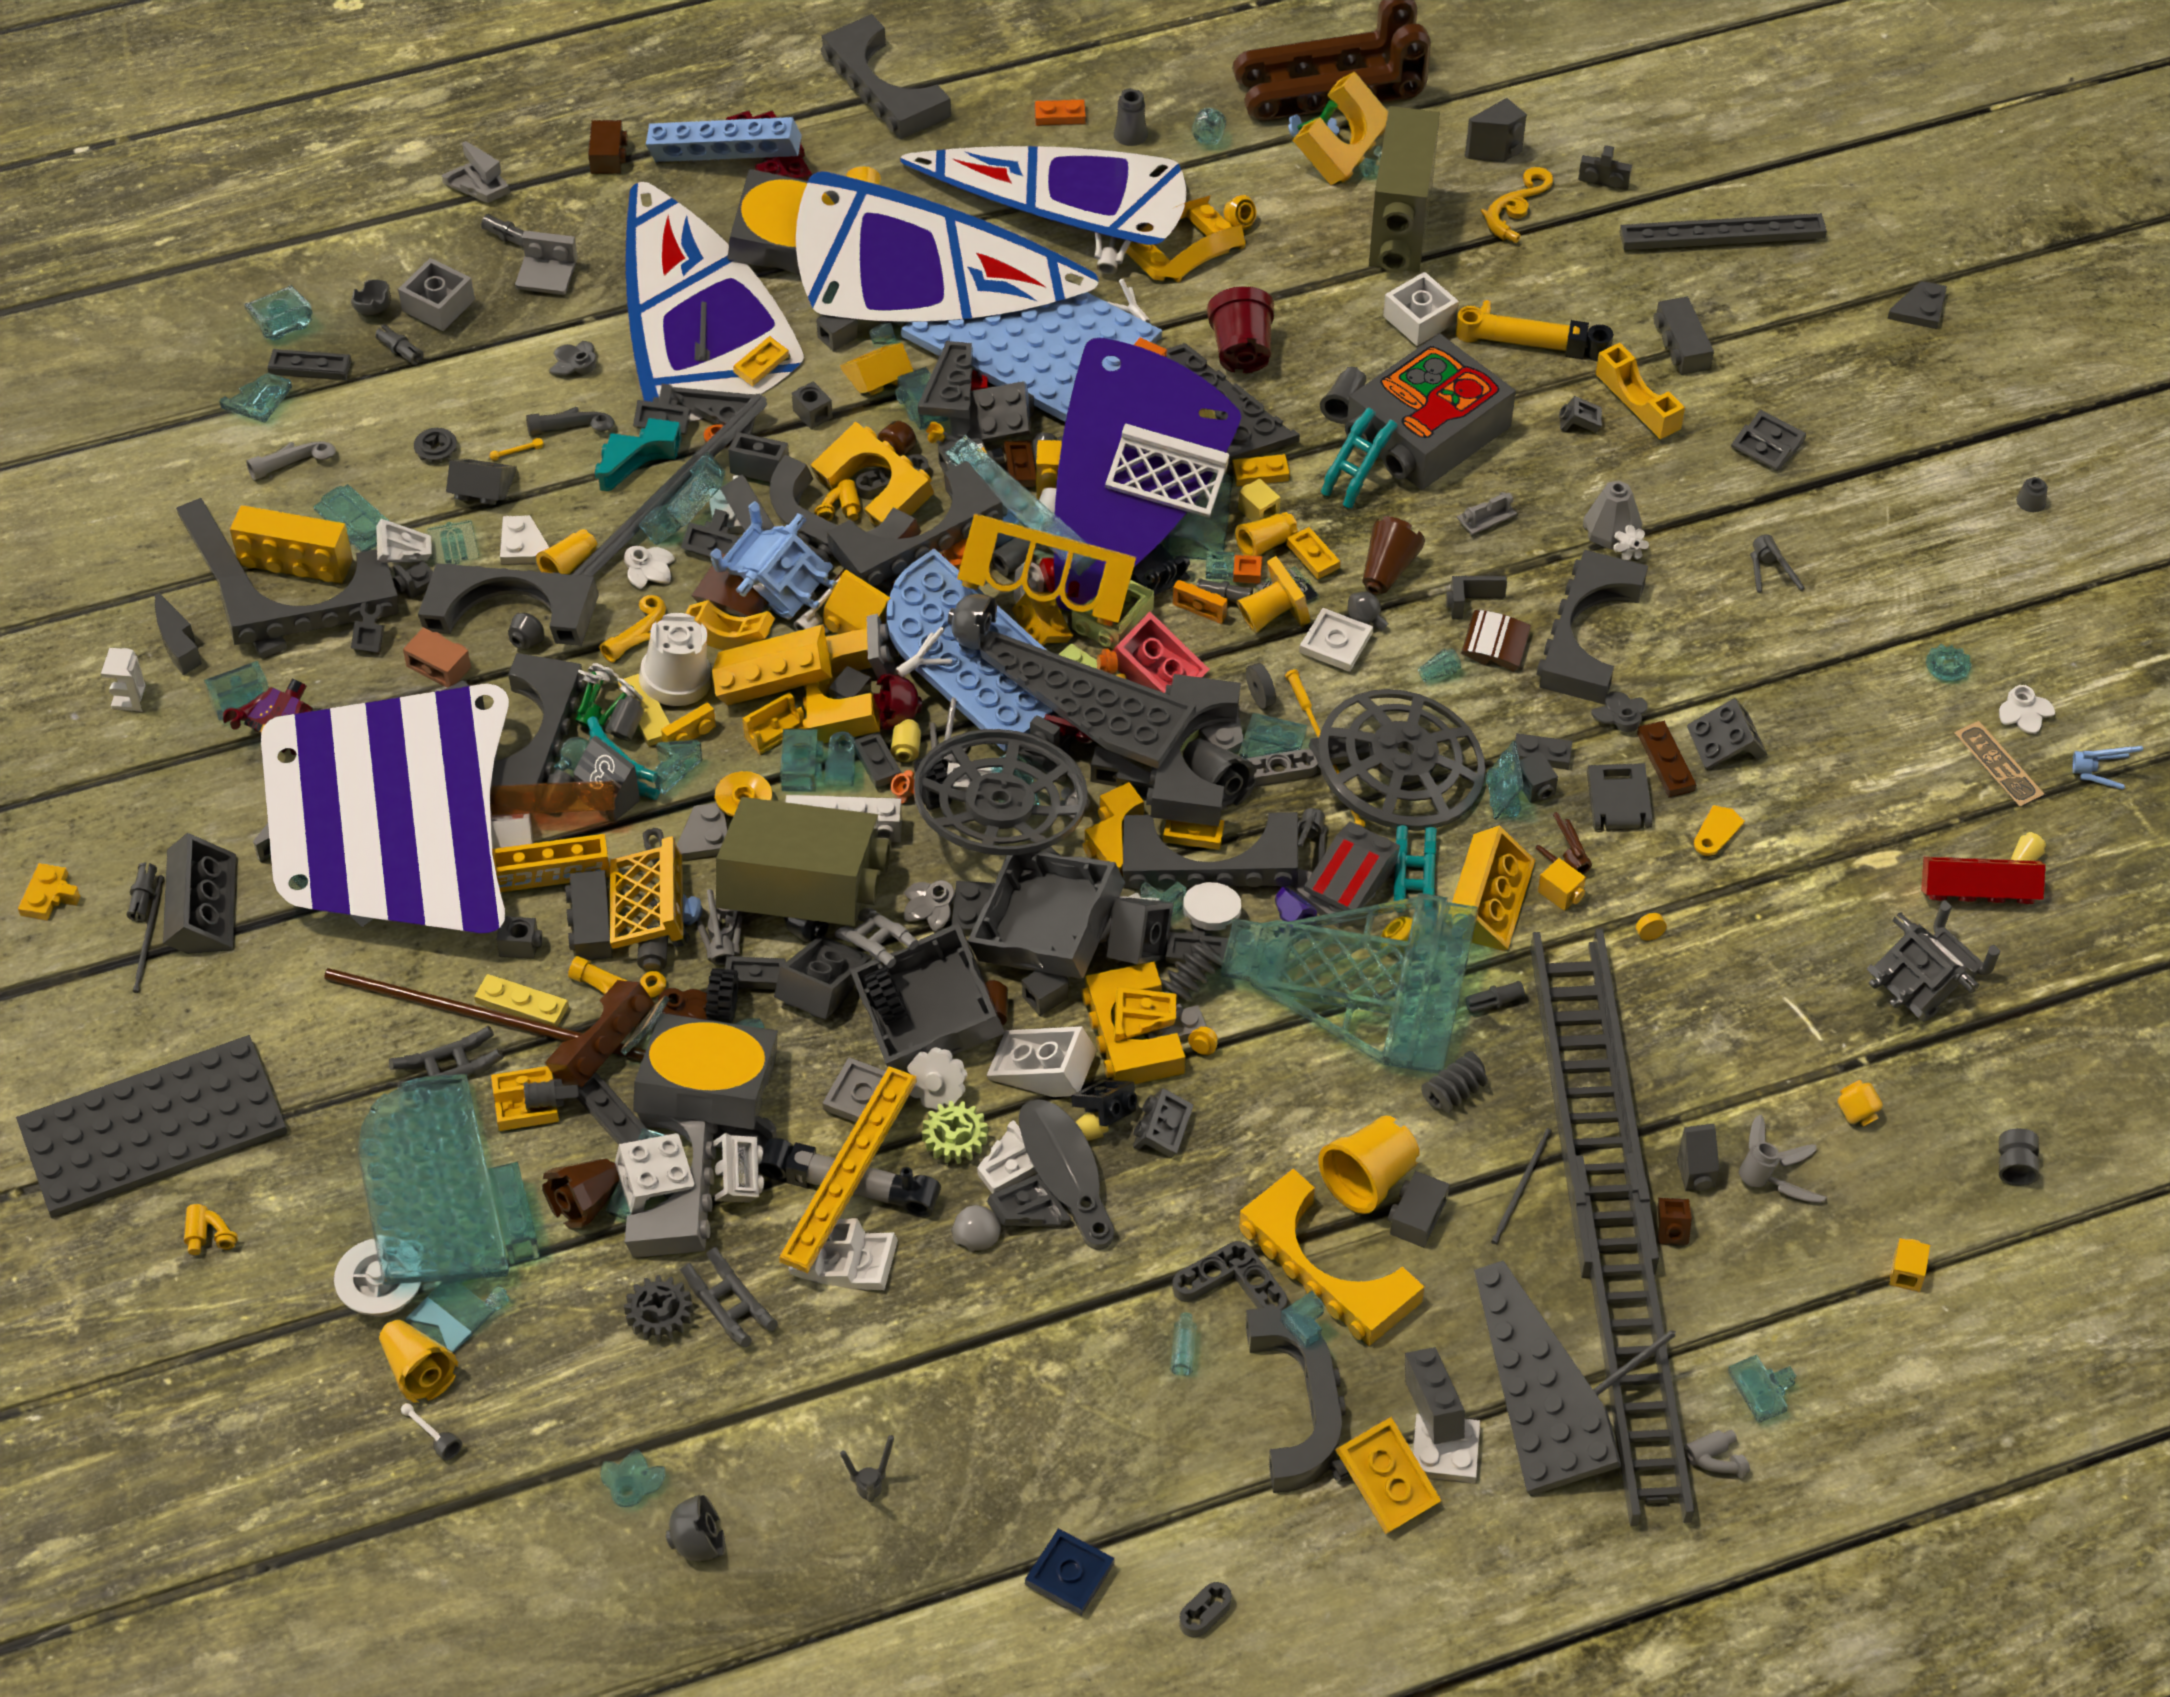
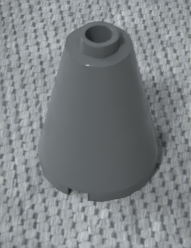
M1195 739L1186 745L1183 758L1188 767L1200 778L1210 783L1224 786L1222 810L1228 809L1226 806L1232 803L1236 806L1241 804L1250 795L1256 783V780L1253 778L1256 768L1248 759L1203 739Z

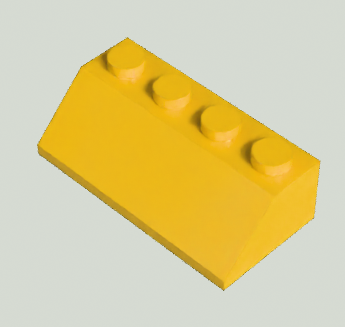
M818 625L718 652L712 668L716 697L729 706L831 679L832 673L824 626Z
M1500 825L1473 834L1445 924L1463 941L1505 951L1508 950L1535 859Z

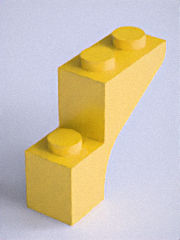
M1130 782L1100 795L1098 815L1102 822L1085 829V842L1083 843V849L1089 858L1093 857V859L1115 862L1122 877L1124 816L1144 815V801Z

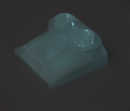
M292 285L244 304L245 309L260 326L263 337L270 340H278L287 333L303 330L312 321L311 315L313 311L310 303Z

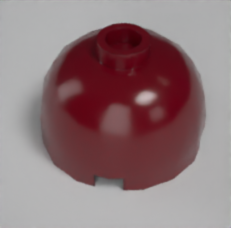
M883 674L880 676L876 684L881 685L880 693H874L873 697L880 709V730L891 731L902 721L915 719L916 714L921 711L922 699L918 696L914 684L905 677L902 678L894 674Z

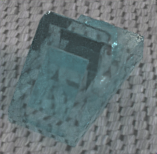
M699 741L657 743V754L661 763L655 769V772L658 773L655 788L660 790V793L665 795L703 760L701 743Z

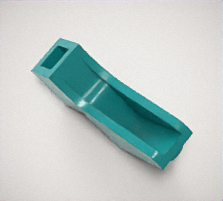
M648 418L646 427L641 428L639 437L611 433L608 443H604L602 447V461L597 463L595 468V479H599L600 491H611L645 462L654 459L676 460L682 441L680 422Z

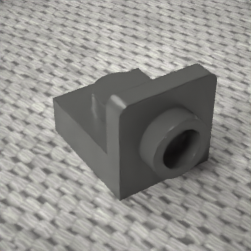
M1574 396L1568 404H1564L1560 409V430L1566 432L1574 423L1596 433L1602 427V407Z
M424 561L417 563L407 570H404L399 564L393 566L395 572L393 581L400 592L405 591L411 599L426 592L433 571Z

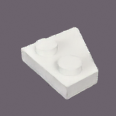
M380 519L376 526L378 562L428 561L432 555L430 535L384 519Z
M1014 1120L1008 1124L1007 1132L1002 1139L995 1142L991 1148V1153L977 1167L978 1176L992 1194L1036 1173L1026 1152L1020 1128Z

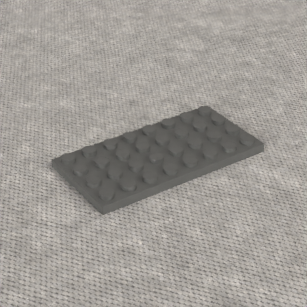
M250 1035L16 1117L51 1218L288 1133Z

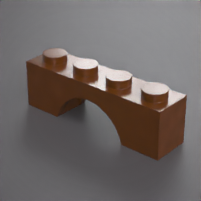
M617 980L600 999L603 1005V1012L599 1020L582 1035L562 1042L547 1059L545 1064L556 1079H562V1085H578V1087H583L653 1007L655 1003L640 982Z

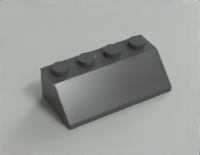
M186 833L167 849L163 944L187 954L229 951L233 948L235 853L190 833Z

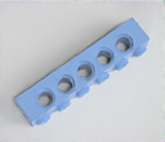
M793 117L649 124L646 146L655 162L798 156L802 135Z

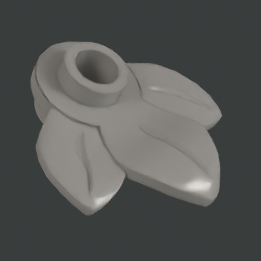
M944 880L935 881L932 884L918 882L911 885L904 892L906 897L910 899L904 911L906 922L927 918L930 928L937 932L950 919V905L954 900L955 891L949 882ZM944 890L941 896H935L937 892Z

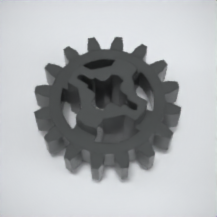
M657 1275L655 1282L652 1283L648 1278H644L645 1285L643 1287L635 1284L633 1286L635 1294L627 1293L628 1304L624 1305L628 1326H633L635 1335L643 1331L644 1340H648L651 1335L656 1336L657 1342H661L662 1335H667L671 1340L673 1339V1331L677 1330L683 1333V1323L691 1322L690 1313L693 1312V1304L690 1292L684 1290L682 1282L674 1286L673 1277H669L666 1282H662L661 1276Z

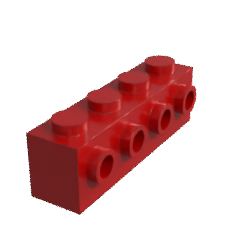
M1923 856L1921 891L1929 895V899L1937 901L1947 900V896H1958L1959 901L1975 902L1976 897H1986L1988 902L2005 903V898L2017 899V903L2034 904L2035 899L2044 900L2046 865L2041 861Z

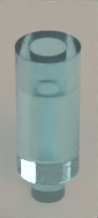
M1187 1312L1181 1313L1180 1321L1174 1324L1170 1371L1176 1375H1189L1193 1372L1197 1325L1192 1322L1193 1315Z

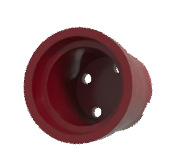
M1249 286L1229 288L1213 296L1207 305L1209 324L1215 333L1221 366L1227 371L1234 373L1235 369H1243L1244 373H1252L1266 367L1272 355L1271 324L1274 320V300L1272 296L1262 289Z

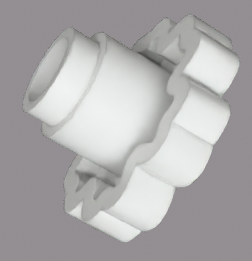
M934 1047L928 1054L919 1052L907 1067L908 1072L916 1076L917 1080L910 1095L914 1098H921V1103L924 1107H932L938 1110V1104L944 1106L946 1103L948 1105L949 1101H953L955 1104L966 1090L963 1082L967 1078V1072L964 1069L963 1062L959 1059L952 1060V1054L949 1050H941Z

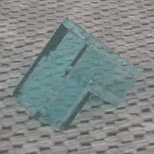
M1313 1291L1281 1311L1282 1324L1305 1349L1321 1339L1322 1328L1315 1320L1324 1314L1325 1304Z

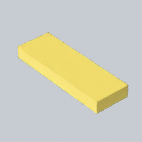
M639 674L624 678L644 698L642 701L639 700L641 707L645 711L638 727L647 746L663 742L661 729L670 723L659 701L652 699L642 690L639 683ZM618 681V687L620 688L622 685Z

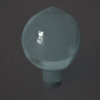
M573 737L565 741L560 749L561 760L554 765L555 770L565 771L569 769L574 771L589 741L580 737Z

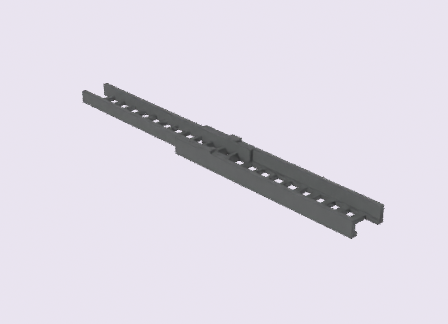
M1596 929L1593 942L1588 944L1591 961L1545 963L1540 932H1533L1530 952L1581 1278H1591L1606 1378L1618 1371L1616 1358L1636 1357L1649 1347H1614L1611 1331L1651 1329L1653 1343L1664 1336L1654 1277L1659 1255L1650 1208L1649 1190L1644 1173L1603 929ZM1593 975L1595 984L1592 986L1549 988L1548 977ZM1597 999L1599 1010L1553 1012L1551 1001ZM1601 1024L1603 1034L1557 1036L1555 1026ZM1605 1048L1607 1059L1561 1061L1559 1050ZM1609 1071L1611 1086L1565 1088L1563 1073ZM1609 1096L1614 1098L1616 1111L1569 1113L1568 1098ZM1618 1122L1620 1137L1573 1139L1571 1124ZM1622 1147L1624 1162L1585 1164L1584 1157L1576 1156L1575 1149ZM1625 1173L1626 1179L1625 1185L1589 1186L1586 1175ZM1629 1199L1631 1211L1592 1213L1591 1201ZM1633 1225L1635 1237L1596 1238L1595 1227ZM1638 1251L1640 1264L1601 1266L1599 1253ZM1642 1275L1644 1291L1605 1293L1603 1276ZM1646 1301L1649 1318L1609 1319L1607 1303ZM1665 1344L1651 1355L1656 1358L1658 1373L1624 1375L1608 1388L1618 1454L1622 1466L1621 1473L1630 1526H1638L1641 1515L1639 1500L1646 1499V1504L1667 1503L1668 1498H1679L1683 1523H1691L1694 1514ZM1660 1384L1663 1401L1623 1403L1620 1386ZM1665 1412L1667 1429L1627 1431L1625 1414ZM1669 1440L1672 1458L1632 1460L1629 1442ZM1674 1469L1677 1487L1637 1489L1634 1471Z

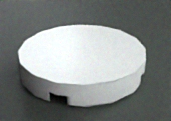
M1211 882L1201 883L1193 886L1185 894L1183 914L1186 918L1188 916L1191 919V923L1196 927L1205 930L1226 929V925L1231 923L1233 925L1238 921L1241 915V899L1236 891L1226 885Z

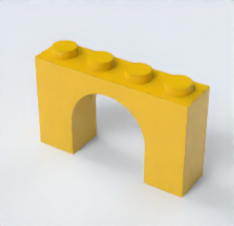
M1355 72L1338 80L1328 93L1329 98L1337 103V107L1344 114L1350 125V144L1342 142L1320 117L1305 124L1292 140L1330 185L1339 181L1343 183L1353 175V168L1365 159L1363 156L1365 152L1375 146V139L1383 134L1386 128L1388 111Z
M857 422L853 423L810 465L816 478L830 490L836 488L842 480L850 479L855 473L867 467L879 466L891 471V479L887 487L865 508L870 522L876 527L883 522L893 507L911 516L934 494L930 484L932 479L924 470L920 469L917 471L905 455H897L891 444L885 440L881 442L877 439V435L868 426L863 428Z
M867 628L826 637L832 678L804 686L806 696L803 697V705L807 718L803 719V726L806 735H811L815 745L880 732V709L872 693L844 699L826 697L831 684L847 666L855 670L872 667L868 660Z
M1155 962L1085 976V988L1081 989L1084 1005H1089L1091 1012L1088 1013L1089 1022L1092 1030L1097 1029L1099 1035L1096 1036V1044L1099 1054H1105L1106 1060L1103 1061L1107 1078L1112 1077V1080L1131 1081L1134 1084L1185 1074V1054L1178 1033L1145 1040L1128 1038L1114 1041L1115 1026L1113 1021L1115 1019L1117 987L1162 992V984Z

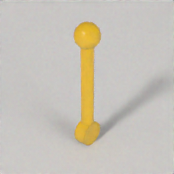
M535 438L532 443L500 452L493 450L489 456L491 460L497 461L502 456L530 448L541 449L543 447V440Z

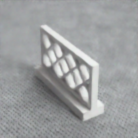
M1125 424L1105 488L1210 518L1223 476L1228 467L1229 453ZM1124 448L1135 449L1140 457L1126 462L1122 455ZM1155 455L1162 457L1166 464L1153 470L1147 459ZM1143 462L1148 473L1136 478L1130 467ZM1181 463L1187 464L1192 472L1179 478L1173 467ZM1169 469L1175 480L1162 486L1156 475ZM1124 470L1127 471L1131 478V481L1125 484L1113 482L1115 475ZM1206 471L1218 473L1216 481L1207 485L1204 484L1199 474ZM1152 477L1158 488L1150 492L1142 490L1139 483ZM1195 477L1201 488L1188 493L1183 482ZM1178 485L1184 496L1176 500L1169 498L1165 491ZM1204 493L1209 500L1207 508L1196 506L1191 498Z

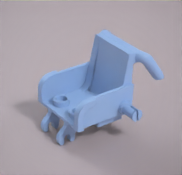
M756 501L752 502L748 507L751 525L723 559L721 551L717 548L710 553L713 568L717 572H725L727 570L731 575L741 576L744 580L736 588L737 593L745 597L753 587L769 602L767 606L783 618L793 617L803 604L816 609L820 603L811 599L812 592L820 583L833 588L836 582L827 578L828 572L832 569L833 565L830 562L825 563L797 536V531L807 521L806 518H802L803 515L797 513L791 523L785 527L776 526L770 530H762L759 504Z

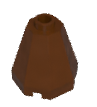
M598 1159L550 1169L543 1175V1179L548 1180L542 1185V1191L552 1213L557 1218L563 1214L568 1219V1221L563 1223L568 1228H582L595 1218L618 1189L620 1178L614 1162H610L608 1159Z

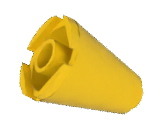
M403 1320L391 1321L383 1327L379 1335V1341L404 1397L416 1403L419 1402L417 1399L426 1397L429 1401L445 1392L455 1379L453 1371L455 1365L458 1367L455 1355L448 1348Z

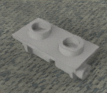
M1502 492L1487 503L1483 502L1472 508H1466L1465 512L1457 516V519L1471 535H1474L1516 516L1517 513L1510 506L1514 501L1513 496L1509 492Z

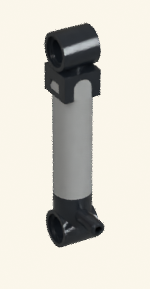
M770 1138L763 1151L761 1163L758 1164V1171L772 1180L787 1178L788 1184L808 1188L809 1183L821 1185L836 1158L817 1154L816 1147L797 1142L793 1146L787 1140ZM868 1167L853 1194L904 1207L908 1213L926 1218L932 1215L942 1187L932 1177L926 1175H916L913 1177V1171L909 1167L902 1168L900 1175Z

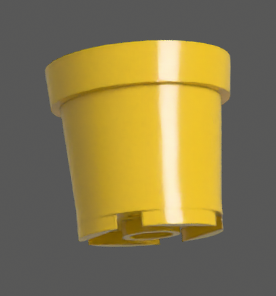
M1380 1116L1371 1124L1349 1137H1340L1320 1150L1318 1165L1326 1186L1341 1204L1354 1212L1361 1214L1372 1212L1384 1201L1388 1191L1418 1164L1416 1158L1420 1155V1150L1415 1137L1405 1125L1400 1128L1393 1123L1397 1119L1391 1116Z

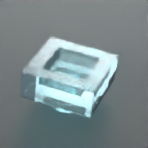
M1207 551L1205 579L1233 580L1234 552Z

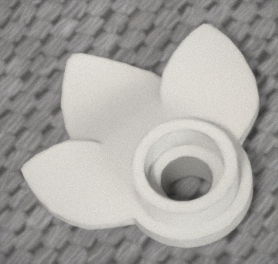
M632 546L626 550L624 562L628 568L627 577L636 588L642 589L648 580L662 584L670 583L671 574L668 565L675 560L672 553L659 547L646 549L642 546Z
M2018 685L2008 694L2007 701L2001 704L1999 709V718L2002 724L2010 725L2017 723V726L2023 732L2029 734L2039 732L2042 717L2046 718L2055 715L2052 704L2045 698L2035 696L2034 691L2026 685Z

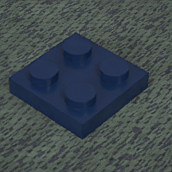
M1058 1528L1025 1578V1585L1082 1616L1115 1564V1558Z

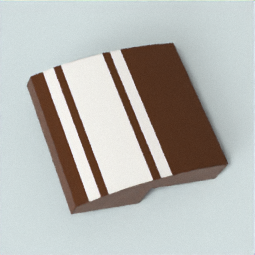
M1475 610L1471 617L1461 654L1483 665H1486L1491 660L1515 672L1520 665L1531 625L1503 614Z

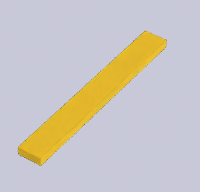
M890 1066L887 1068L780 1254V1263L805 1273L809 1272L917 1082L916 1076Z

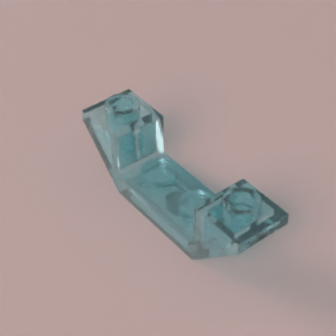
M706 452L690 469L693 475L665 505L655 507L638 525L655 545L660 544L687 525L722 487L726 471L710 452Z

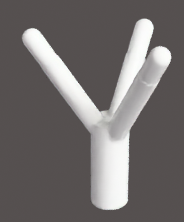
M1120 279V285L1129 305L1108 303L1150 323V319L1136 303L1133 288L1127 287L1124 279Z
M940 627L935 634L930 633L918 653L896 668V671L902 678L920 665L952 663V659H923V656L944 632L943 627Z

